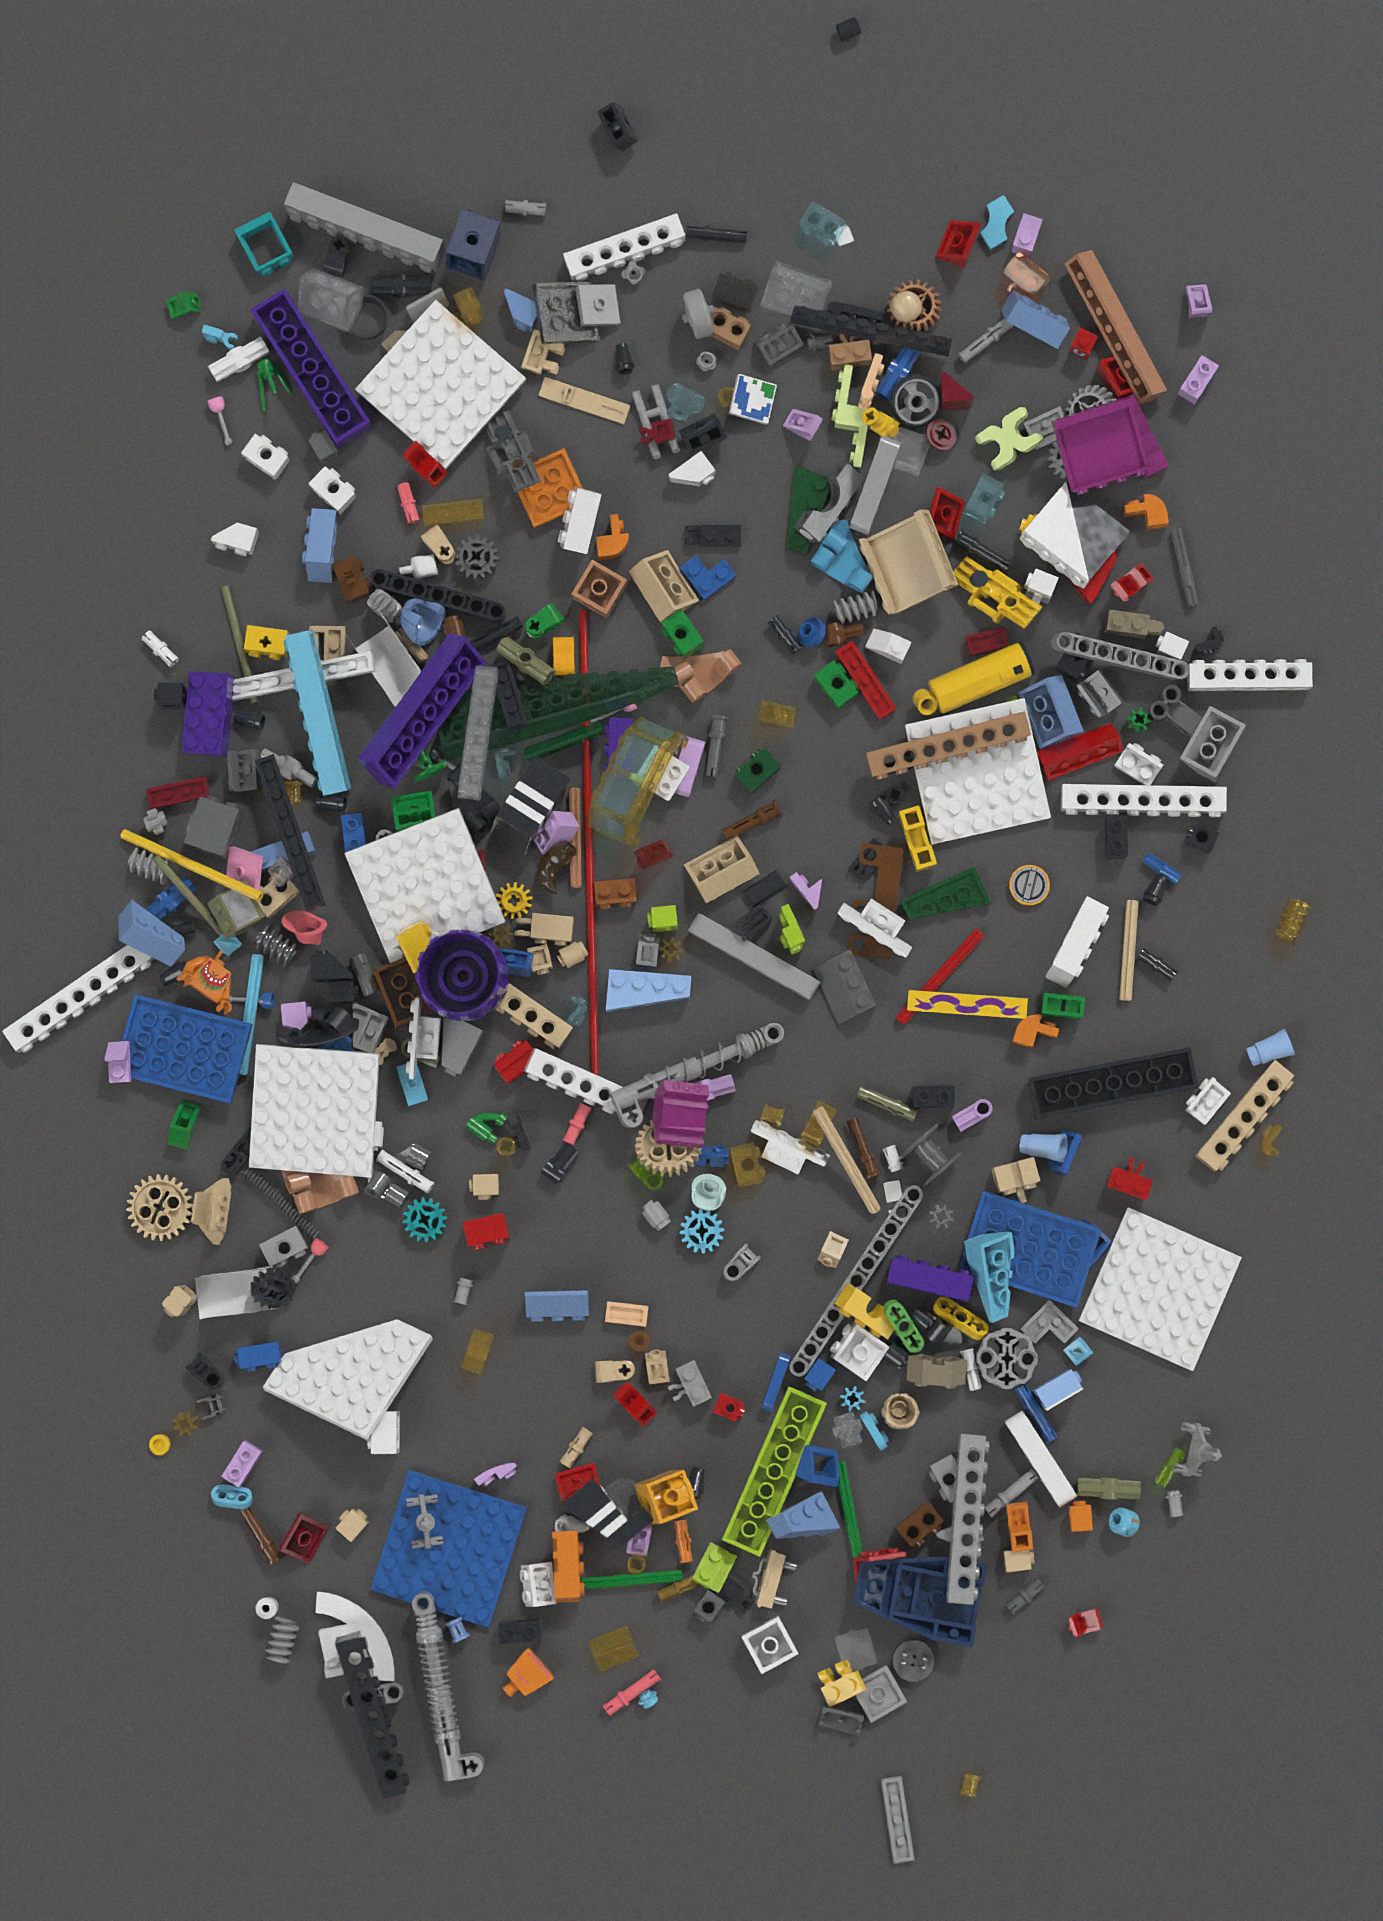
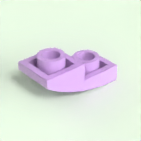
M507 1463L496 1466L480 1474L474 1480L478 1485L483 1483L486 1486L495 1479L493 1476L495 1473L500 1479L503 1477L508 1479L516 1473L514 1468L518 1465L516 1463Z

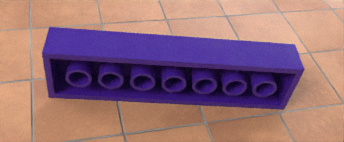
M285 288L250 309L253 317L338 449L372 428L367 416Z
M448 634L359 756L358 760L379 784L394 789L397 787L486 664L466 637Z

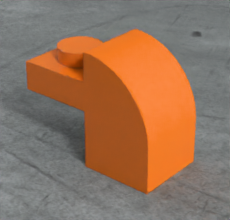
M1144 494L1142 503L1139 500L1130 501L1123 508L1124 517L1144 514L1147 530L1165 528L1169 524L1166 506L1157 496Z
M618 514L610 515L612 535L596 537L599 561L617 558L628 547L629 534H620V532H624L623 520H619Z
M1030 1015L1023 1019L1016 1027L1012 1043L1032 1048L1037 1033L1056 1039L1059 1029L1055 1028L1056 1024L1044 1021L1043 1024H1040L1042 1015Z
M1027 1502L1006 1504L1012 1552L1033 1550Z

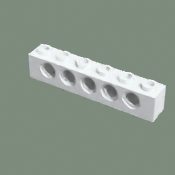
M676 213L564 253V261L571 280L580 282L586 280L589 275L594 273L596 275L603 274L608 268H620L626 265L628 261L642 260L645 258V255L651 253L653 255L659 254L667 247H679L685 241V234ZM661 232H665L668 234V237L666 239H660L658 238V234ZM642 239H647L649 241V244L647 246H641L639 244V241ZM622 246H629L631 248L627 253L620 251ZM608 252L612 256L610 259L604 260L601 258V255ZM585 259H590L593 262L590 266L582 264Z
M1282 659L1274 660V663H1266V660H1254L1253 663H1245V660H1234L1233 663H1225V660H1214L1213 663L1195 660L1192 661V664L1188 665V691L1310 690L1313 687L1312 663H1307L1305 659L1294 660V663H1286V660ZM1227 670L1232 671L1234 679H1227L1224 672ZM1292 670L1295 673V678H1287L1285 672ZM1211 671L1214 674V679H1206L1204 672ZM1245 671H1252L1255 675V678L1247 679L1245 677ZM1265 671H1273L1275 678L1268 679L1265 676Z
M536 1048L533 1049L524 1069V1072L528 1073V1078L539 1081L540 1078L547 1081L546 1086L556 1090L558 1087L565 1089V1094L576 1098L579 1095L584 1098L583 1102L595 1106L597 1103L603 1106L602 1110L610 1114H613L614 1111L616 1112L610 1098V1093L623 1088L622 1086ZM546 1064L551 1065L553 1068V1072L549 1076L544 1075L542 1071ZM565 1072L571 1075V1082L569 1084H564L561 1080V1076ZM583 1081H588L590 1089L584 1093L580 1089V1084ZM602 1089H606L609 1093L605 1101L599 1098V1092ZM647 1100L638 1103L641 1111H643ZM634 1105L621 1110L622 1114L629 1112L628 1121H633L636 1118L635 1114H630V1111L635 1109Z

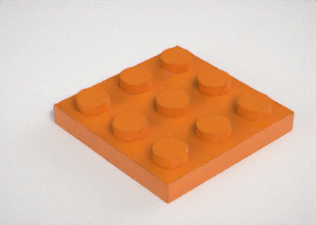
M564 448L539 459L537 462H533L541 482L518 491L534 529L562 517L564 511L569 509L570 503L567 502L569 491H573L574 487L582 488Z

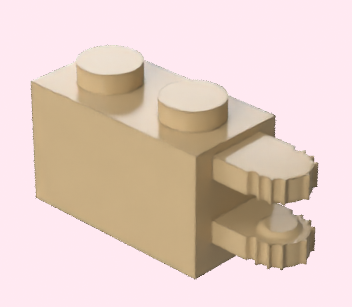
M533 913L532 919L516 918V923L531 925V932L516 930L515 936L530 937L537 944H547V941H552L557 946H567V943H572L574 917Z

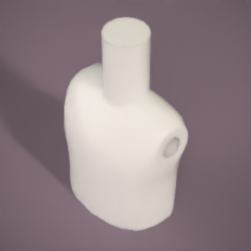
M434 554L415 556L411 559L410 566L399 568L400 575L412 573L413 577L418 580L438 575Z

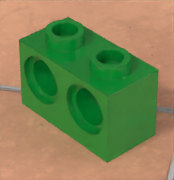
M1044 993L1042 995L1040 1015L1081 1020L1084 1015L1085 997Z

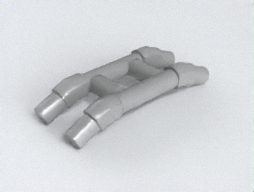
M659 384L651 386L657 408L648 411L645 409L640 390L632 392L643 428L652 429L649 418L660 415L662 420L669 419ZM677 438L676 440L669 441L672 452L678 453L680 447ZM652 440L648 444L654 459H659L661 454L658 445Z

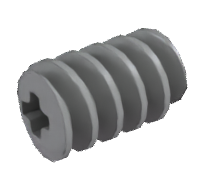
M871 590L870 597L867 592L863 593V598L856 594L855 601L851 596L847 597V603L843 598H840L839 605L833 600L837 618L842 624H845V618L852 622L854 615L860 620L862 613L865 618H868L870 611L873 616H876V610L878 609L873 590Z
M136 847L128 860L127 870L130 867L131 873L137 871L138 876H142L145 873L146 879L152 877L154 882L160 879V884L165 885L168 877L152 860L153 853L147 858L146 851L143 850L139 855L138 848Z
M275 1617L280 1623L272 1625L277 1632L270 1633L275 1639L274 1641L267 1642L272 1646V1649H265L270 1654L269 1657L265 1658L280 1663H289L290 1660L285 1655H291L292 1651L287 1647L294 1646L290 1639H296L297 1635L292 1631H298L299 1627L294 1624L297 1622L293 1620Z

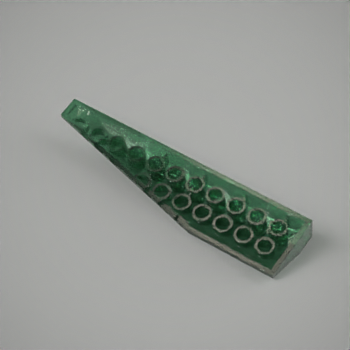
M674 666L648 668L647 671L632 669L626 673L609 671L608 674L600 675L599 672L568 674L562 678L553 676L552 680L545 685L533 677L526 678L523 681L515 679L529 726L509 732L495 683L465 691L439 727L438 732L448 762L559 731L607 715L679 685V680Z

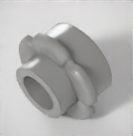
M705 351L697 357V365L700 366L702 371L715 368L716 357L713 353Z

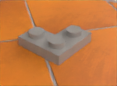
M1048 1300L1020 1330L1035 1344L1050 1329L1065 1344L1079 1328Z

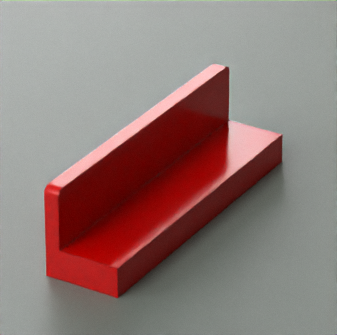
M1110 723L1037 751V756L1049 781L1123 752V747L1118 732L1113 724Z

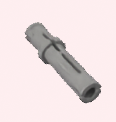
M1004 318L994 327H989L985 334L958 353L959 358L964 364H967L968 361L991 343L1000 340V336L1013 328V325Z
M1030 1468L1028 1472L1005 1491L999 1492L997 1497L984 1507V1510L993 1518L1006 1504H1010L1013 1499L1039 1479V1476Z

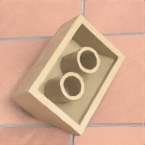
M668 550L642 559L629 570L634 582L660 622L680 609L685 611L699 602L698 597Z
M738 836L684 864L705 903L716 899L760 874L751 855Z

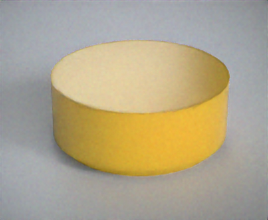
M164 1434L153 1436L149 1442V1448L155 1455L167 1453L171 1446L170 1439Z

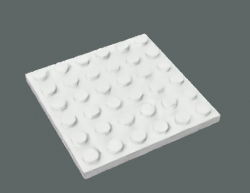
M435 300L356 387L355 391L412 441L420 443L431 457L438 461L443 468L447 469L522 386L526 378Z
M1025 698L905 725L909 742L1025 711L1031 735L1027 736V741L1015 744V740L1008 741V746L996 749L995 745L989 746L986 752L976 754L975 750L967 752V757L956 759L955 756L947 757L948 762L936 764V761L928 762V767L917 770L916 766H914L931 845L1051 818ZM1005 725L1003 727V734L1011 736L1013 728ZM986 730L983 732V739L990 742L993 740L994 736L991 731ZM967 735L963 738V743L965 746L971 747L974 740L971 736ZM945 741L943 748L947 752H952L954 744L951 741ZM925 746L923 753L926 757H932L934 749L931 746ZM911 752V757H912V761H913V760H914V754Z
M459 808L345 852L347 861L390 963L405 957L396 935L402 928L422 919L425 924L428 923L433 932L431 935L432 939L435 936L447 934L450 930L459 929L479 933L505 923L504 916Z
M257 1044L249 1167L372 1177L380 1054Z
M1127 1207L1078 1321L1193 1371L1242 1257Z

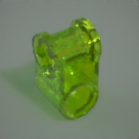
M640 1159L627 1165L649 1190L658 1191L663 1187L664 1180L659 1172L653 1174L652 1168L646 1170L645 1165L641 1166ZM652 1176H657L660 1179L656 1187H652L648 1183Z

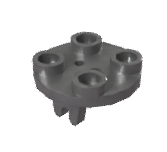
M908 1640L902 1642L896 1648L893 1655V1666L896 1673L902 1679L909 1682H918L925 1679L931 1673L934 1667V1656L931 1649L925 1643L919 1640Z

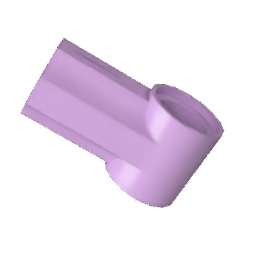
M731 1074L712 1080L705 1079L695 1082L696 1084L708 1085L710 1096L707 1101L736 1091Z
M981 1099L953 1115L952 1118L962 1132L988 1117L992 1112V1105L988 1100ZM980 1103H986L989 1106L988 1113L980 1114L977 1111V1106Z

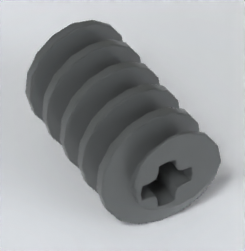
M266 926L259 933L253 945L257 943V950L264 948L263 954L267 955L270 953L271 959L277 957V963L280 964L284 961L283 966L288 968L299 950L295 951L296 944L294 943L289 947V939L281 942L283 935L280 934L275 938L276 931L273 930L271 933H268L269 926Z

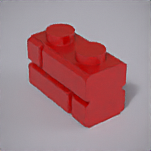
M521 1040L517 1041L511 1046L512 1051L508 1054L503 1052L495 1058L496 1062L493 1065L508 1085L526 1073L524 1069L533 1051L527 1040L524 1042Z

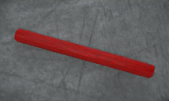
M975 929L919 991L935 992L984 938L983 933ZM908 1003L896 1016L897 1021L903 1025L917 1012L907 1010Z

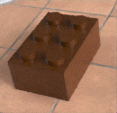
M406 957L373 970L397 1029L409 1025L410 1020L414 1019V1012H411V1002L415 1000L417 995L421 996L416 983L415 973H413ZM422 998L420 1016L429 1017L434 1015L435 1012Z

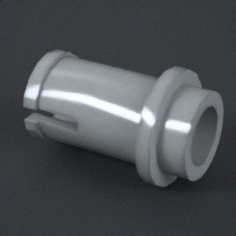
M460 1278V1281H457L459 1285L454 1302L467 1305L470 1288L473 1287L472 1280Z
M1180 1490L1168 1491L1166 1499L1169 1502L1170 1517L1183 1516L1180 1498L1182 1494H1180Z

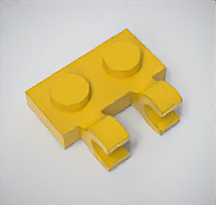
M847 1659L835 1664L837 1672L842 1676L838 1680H835L831 1668L818 1672L820 1680L826 1685L821 1690L829 1707L867 1690L859 1672H852Z

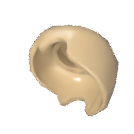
M902 291L891 299L890 311L897 320L910 322L921 314L922 303L915 293Z

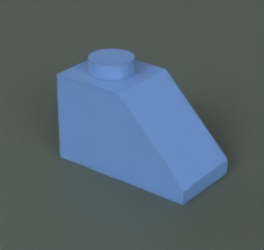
M506 288L504 291L505 298L516 327L522 331H533L543 312L542 305Z

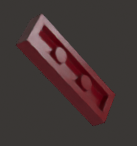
M206 776L146 789L150 810L199 800L200 797L206 798L207 795L210 796Z

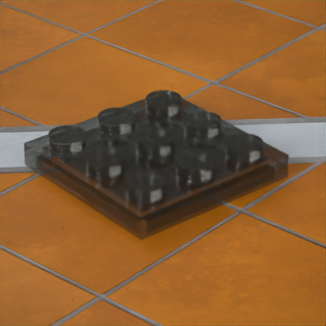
M590 282L535 283L532 285L541 344L592 343L600 340L597 326H581L576 286L591 285Z

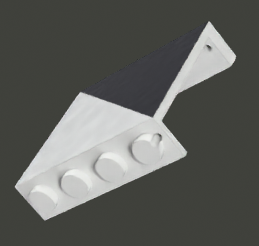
M1065 482L1025 529L1020 540L1026 547L1038 553L1041 559L1048 561L1058 572L1065 574L1075 585L1084 589L1089 580L1118 545H1121L1130 531L1083 494L1078 495L1077 492H1071L1069 483Z

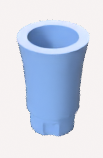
M1285 1029L1246 1048L1253 1066L1295 1055Z
M1024 1134L1020 1139V1153L1062 1163L1068 1151L1067 1135Z

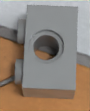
M294 1226L259 1244L269 1266H276V1268L286 1265V1260L293 1256L295 1259L306 1254L305 1250L309 1249L298 1226ZM287 1242L290 1245V1251L287 1254H282L280 1246L282 1243Z
M952 1454L929 1465L931 1470L928 1471L933 1482L938 1481L941 1487L938 1490L944 1501L948 1499L949 1503L954 1501L957 1465ZM947 1473H951L954 1476V1482L951 1485H945L943 1482V1477Z

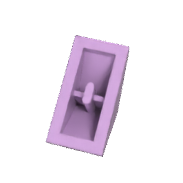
M652 1524L647 1525L628 1541L626 1553L647 1556Z

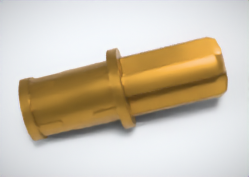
M690 1576L680 1582L674 1581V1584L657 1590L661 1603L678 1595L681 1597L682 1593L698 1587V1583L692 1581L693 1576Z

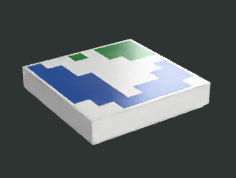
M738 374L728 414L765 425L768 424L777 385Z

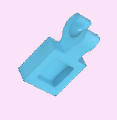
M208 325L203 326L202 334L206 338L205 340L217 344V341L224 342L225 346L230 350L235 348L234 345L229 344V340H238L236 334L226 333L223 330Z

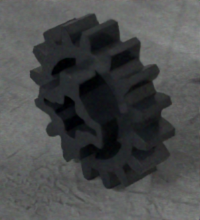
M267 1268L266 1273L259 1271V1277L254 1276L253 1282L250 1283L251 1297H254V1302L260 1301L261 1307L267 1304L268 1309H271L272 1305L279 1308L281 1303L286 1306V1300L292 1301V1295H295V1281L292 1280V1275H286L285 1270L278 1272V1268H275L274 1271H270Z

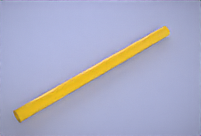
M124 829L121 833V839L259 902L263 897V892L131 831Z

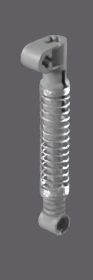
M422 1591L413 1599L412 1607L415 1616H418L416 1617V1621H419L417 1626H420L417 1628L416 1640L417 1643L422 1645L418 1649L425 1650L419 1656L425 1657L420 1662L425 1664L422 1666V1669L428 1670L423 1673V1676L428 1677L424 1680L425 1683L429 1684L425 1689L429 1691L426 1694L430 1697L427 1702L431 1703L429 1709L432 1710L430 1716L433 1717L431 1722L434 1723L432 1729L436 1730L433 1737L439 1747L444 1781L475 1777L481 1773L484 1767V1759L479 1753L461 1754L458 1741L461 1738L460 1729L455 1724V1721L458 1720L454 1718L456 1712H453V1708L456 1706H452L454 1699H451L450 1695L453 1693L449 1690L452 1686L444 1683L449 1682L450 1679H443V1676L449 1675V1672L442 1673V1669L448 1668V1666H441V1662H445L447 1659L440 1660V1656L446 1653H439L438 1649H442L445 1646L438 1647L437 1642L443 1641L441 1639L443 1634L438 1624H435L437 1622V1619H434L436 1614H433L435 1612V1599L431 1593ZM420 1598L428 1600L429 1606L427 1608L419 1606L418 1600ZM447 1739L449 1741L451 1752H449ZM465 1759L466 1765H469L471 1760L476 1764L478 1763L475 1769L472 1766H468L467 1773H464L462 1760Z

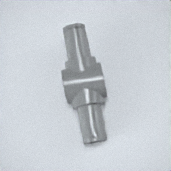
M266 748L261 752L259 758L272 754L275 755L283 778L291 782L292 780H298L311 788L316 785L318 777L305 771L299 761L288 755L285 757L283 755L279 756Z

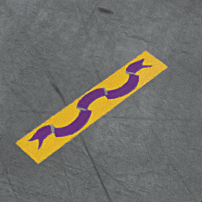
M909 990L907 1010L1026 1019L1028 999Z

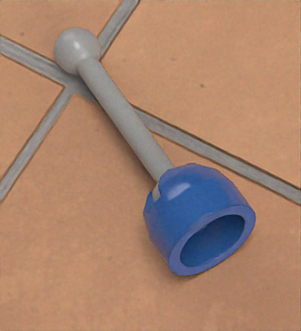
M271 992L263 993L258 998V1002L263 1008L273 1009L275 995ZM230 995L229 1002H246V998L232 997Z

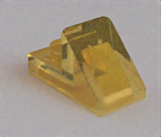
M761 700L759 721L762 725L793 728L796 708Z

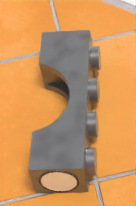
M848 463L838 464L827 479L831 487V499L826 508L820 512L814 510L804 511L794 525V528L810 542H820L827 536V530L838 521L840 512L850 504V498L862 486L861 483L864 477Z

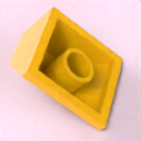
M423 919L402 928L396 935L413 973L418 971L419 961L417 959L420 952H424L429 946L432 939L431 935L433 934L428 923L425 924Z

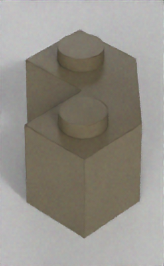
M924 1354L908 1356L907 1381L915 1382V1386L919 1387L939 1385L955 1389L957 1385L965 1384L967 1360L954 1356L940 1358Z

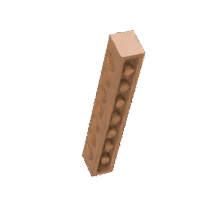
M1023 711L867 752L865 755L871 777L876 776L877 780L889 777L888 773L896 771L898 775L909 772V767L916 766V770L928 767V762L936 761V764L948 762L947 757L955 756L956 759L967 757V752L975 750L976 754L986 752L989 746L995 745L996 749L1008 746V741L1015 740V744L1027 741V736H1030L1031 732L1026 713ZM1005 725L1013 728L1011 736L1003 734V727ZM986 730L993 733L994 737L990 742L983 739V732ZM967 735L971 736L974 740L971 747H967L963 743V738ZM945 741H951L954 744L952 752L944 750L943 744ZM925 746H931L934 749L932 757L924 755L923 749ZM906 751H911L914 754L913 762L909 763L904 760L903 755ZM887 756L892 757L895 761L894 766L891 768L884 765L883 761Z

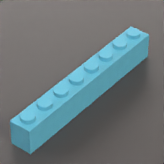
M311 629L286 635L284 647L286 652H289V668L291 672H294L295 676L293 684L295 691L299 693L300 700H298L299 709L304 713L305 720H303V726L310 738L308 746L314 755L313 767L315 771H318L319 775L317 781L318 788L323 792V796L351 789L314 631Z

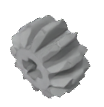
M381 589L373 592L367 601L368 606L380 617L383 618L384 616L388 622H393L394 619H397L402 609L401 605L394 598Z

